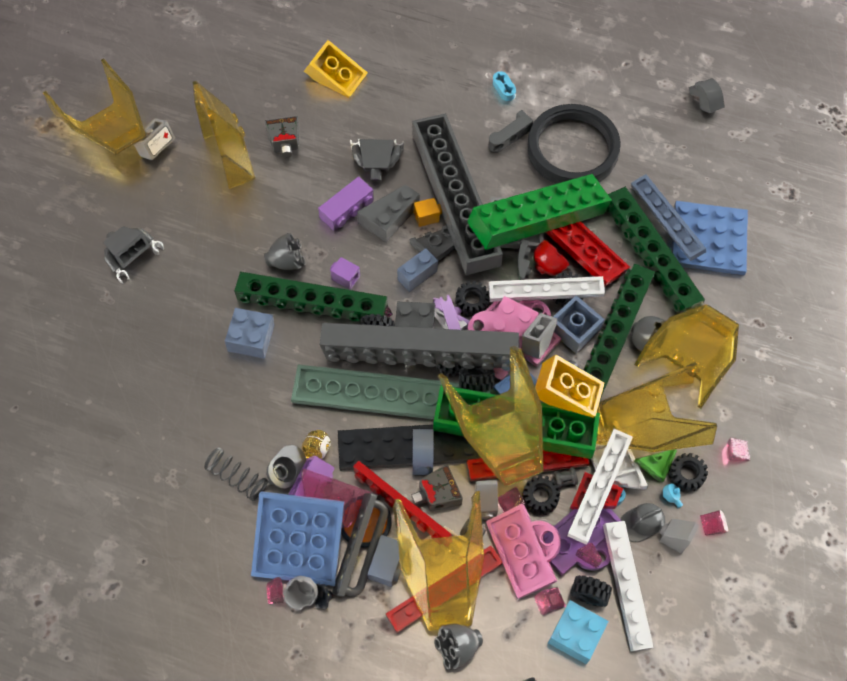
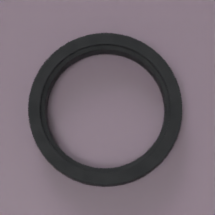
M563 104L546 110L534 121L528 136V155L533 167L541 176L554 184L593 174L597 181L601 182L613 171L620 155L621 141L614 123L602 112L586 105ZM568 119L580 120L593 125L604 135L608 143L609 154L601 165L592 170L569 172L555 167L546 160L539 147V137L548 126L555 122Z

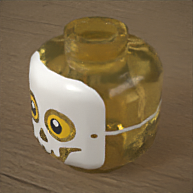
M322 430L311 431L302 443V451L307 458L317 456L323 459L331 446V440L328 434Z

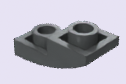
M523 239L517 261L519 280H524L525 277L529 278L532 269L529 267L530 261L524 259L528 258L531 250L528 247L529 241Z

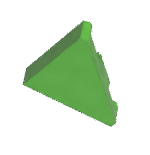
M670 449L635 459L634 462L658 482H664L677 450Z

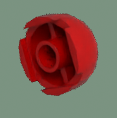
M543 240L534 251V261L537 264L535 268L542 275L546 273L550 276H556L564 272L570 265L565 257L560 255L557 249L546 240Z

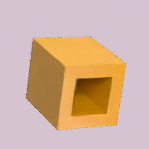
M435 198L414 202L413 213L418 227L439 222L442 209L440 204L436 203Z

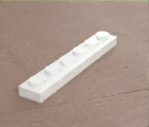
M603 276L489 282L490 302L502 301L504 296L514 301L565 299L574 298L575 296L579 298L604 297L605 294Z
M613 429L568 532V537L587 545L633 438L632 436Z
M625 521L605 523L603 529L630 651L654 648Z

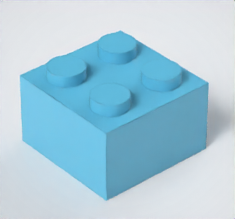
M570 600L548 644L587 664L609 621Z

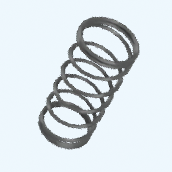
M221 448L214 449L206 459L205 470H211L213 475L220 474L221 481L229 479V486L234 487L238 485V492L246 491L247 498L256 501L259 498V493L265 491L268 479L262 478L259 480L249 497V488L255 483L259 473L253 476L245 490L240 491L239 485L249 473L250 467L243 472L238 483L231 485V477L240 468L241 461L235 465L228 478L222 479V471L228 467L233 457L229 456L223 464L221 471L214 473L213 468L224 454V450ZM219 451L212 465L208 467V464L212 457ZM264 482L262 488L255 494L259 486Z

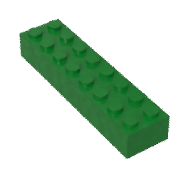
M590 174L473 207L467 222L487 250L603 215L612 199L594 175Z
M440 385L433 421V431L592 459L596 449L600 413L596 412V416L592 418L546 403Z

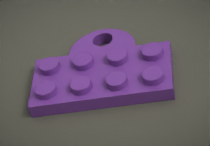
M579 509L571 511L554 526L560 535L561 547L557 556L549 563L561 576L575 564L590 571L603 569L609 564L610 556L603 525L605 523L621 521L611 509H602L587 545L567 536ZM547 532L544 535L545 543L553 541V533ZM597 552L603 553L605 561H596L594 554Z

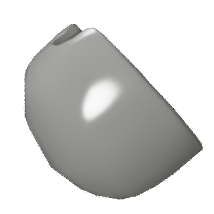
M294 577L288 582L283 592L284 601L290 608L300 611L315 602L318 588L309 577Z

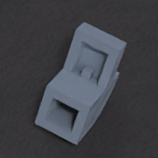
M413 429V475H429L433 472V429Z

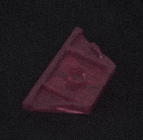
M302 469L301 471L305 497L345 501L342 527L348 528L357 518L365 493L378 495L307 469Z

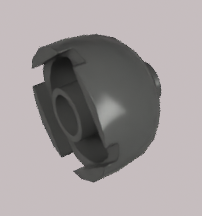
M646 316L635 322L631 328L635 347L645 354L653 355L655 353L652 351L654 347L657 346L659 349L665 338L667 329L664 328V324H667V322L655 316Z

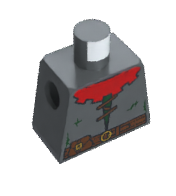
M298 116L265 120L266 132L275 153L281 152L284 158L291 157L292 150L299 148Z
M448 464L422 478L419 481L421 491L411 494L414 505L417 506L426 502L430 511L460 506L463 501V497Z

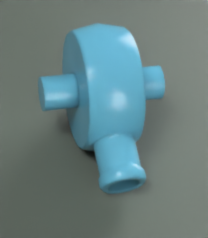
M675 484L664 486L663 497L668 502L675 503L677 508L683 506V503L680 501V489Z

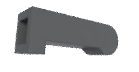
M520 110L516 114V120L499 132L490 134L488 148L492 152H500L530 132L533 120L523 110Z

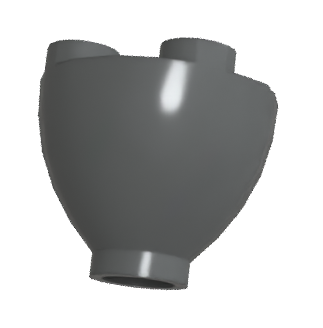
M291 233L279 237L272 244L269 251L264 253L266 264L269 267L274 266L283 270H296L305 266V259L300 253L301 243L299 239H294Z
M447 624L439 628L438 637L434 639L436 649L440 650L445 667L447 669H456L467 663L474 656L478 647L482 646L483 638L478 629L472 630L464 625Z

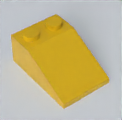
M329 40L326 41L304 70L317 83L350 98L368 73Z
M555 354L542 363L533 396L548 405L593 418L596 416L604 382Z

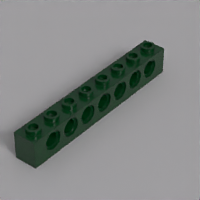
M626 186L609 193L608 195L612 201L607 208V212L611 213L615 224L620 226L625 238L631 242L635 253L640 255L644 266L655 271L653 278L662 287L664 295L669 297L675 311L684 317L700 309L705 298Z
M635 263L631 270L627 269L624 279L627 281L625 284L621 283L617 292L620 297L619 299H614L610 308L613 309L612 315L608 313L604 322L607 326L605 330H600L597 338L600 342L598 345L594 344L590 353L593 358L591 361L587 360L583 369L588 374L604 382L601 397L655 271ZM605 345H609V346H611L612 348L609 349V348L605 347ZM601 360L605 362V364H600L598 361Z
M241 271L234 290L237 300L243 303L253 302L261 306L270 305L279 309L287 308L297 312H311L318 316L328 315L336 319L346 318L353 322L361 321L365 315L371 316V314L377 316V314H381L382 317L386 316L388 308L387 296Z

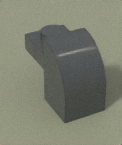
M713 78L698 81L695 85L689 87V93L699 97L701 110L711 113L725 107L722 90Z

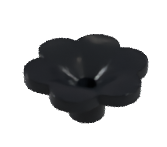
M317 583L318 595L315 599V606L317 609H327L328 602L332 599L333 593L331 590L328 591L326 584Z

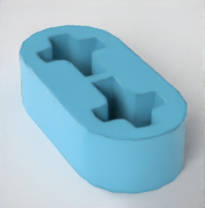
M496 72L493 75V86L503 100L512 101L516 95V87L505 72Z

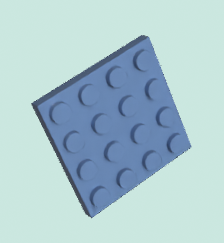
M676 201L674 209L706 247V253L690 261L673 240L672 253L681 266L745 275L747 272L748 210Z
M260 492L251 576L288 581L297 576H305L311 578L315 584L335 586L345 501Z

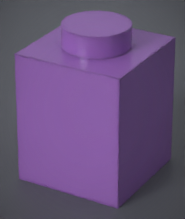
M342 257L337 262H334L330 268L331 280L349 290L360 278V267Z

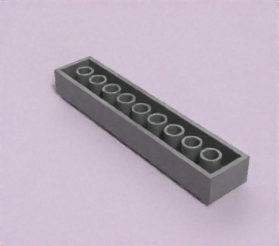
M444 113L412 121L413 138L438 204L441 206L443 217L465 275L501 267L503 253L500 246L486 250L467 222L473 207L483 204L447 114Z
M322 323L319 344L326 359L333 362L347 360L352 363L366 361L371 364L385 362L390 365L404 363L409 366L424 364L428 367L442 364L447 368L463 366L466 369L482 367L485 370L502 368L505 371L518 369L520 350L519 333L337 323Z

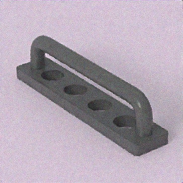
M364 494L332 591L334 595L341 597L345 595L357 596L365 588L368 579L367 574L388 517L386 505L377 500V495ZM374 507L379 509L380 515L357 585L351 588L348 587V583Z

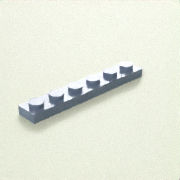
M647 174L631 182L633 190L690 261L706 253V247Z

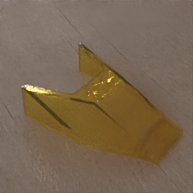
M103 58L101 62L114 100L113 104L85 121H78L65 114L46 91L43 94L50 110L72 130L117 155L144 139L146 134L132 91Z
M193 81L194 104L204 139L213 135L215 137L228 188L231 189L256 179L243 138L245 137V132L242 126L239 127L237 125L239 122L236 114L231 113L227 105L201 84Z
M708 304L669 317L650 338L634 365L638 367L659 358H666L674 365L679 366L689 375L700 381L698 408L702 409L736 361L739 324Z
M516 346L510 347V389L473 405L466 404L445 375H438L464 437L504 487L543 472L542 406L521 348Z
M691 363L599 401L597 413H600L596 444L606 446L613 429H616L633 437L628 449L659 452L712 445L717 431V423L674 417L671 414L663 388L692 384L697 363Z
M475 491L471 497L472 509L468 530L462 536L420 539L401 500L396 499L393 509L400 569L429 631L439 630L441 626L447 624L472 626L484 562L480 491Z

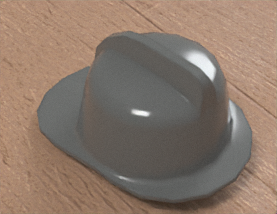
M288 445L283 447L274 456L266 469L269 484L285 489L295 483L306 462L302 449L294 445Z
M644 503L627 511L620 520L625 521L629 541L640 542L660 532L665 523V515L658 506Z

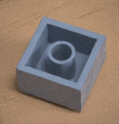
M575 296L553 316L557 318L554 333L561 337V341L577 353L602 329L605 319L579 297Z
M235 308L225 338L227 351L265 359L275 326L273 315Z

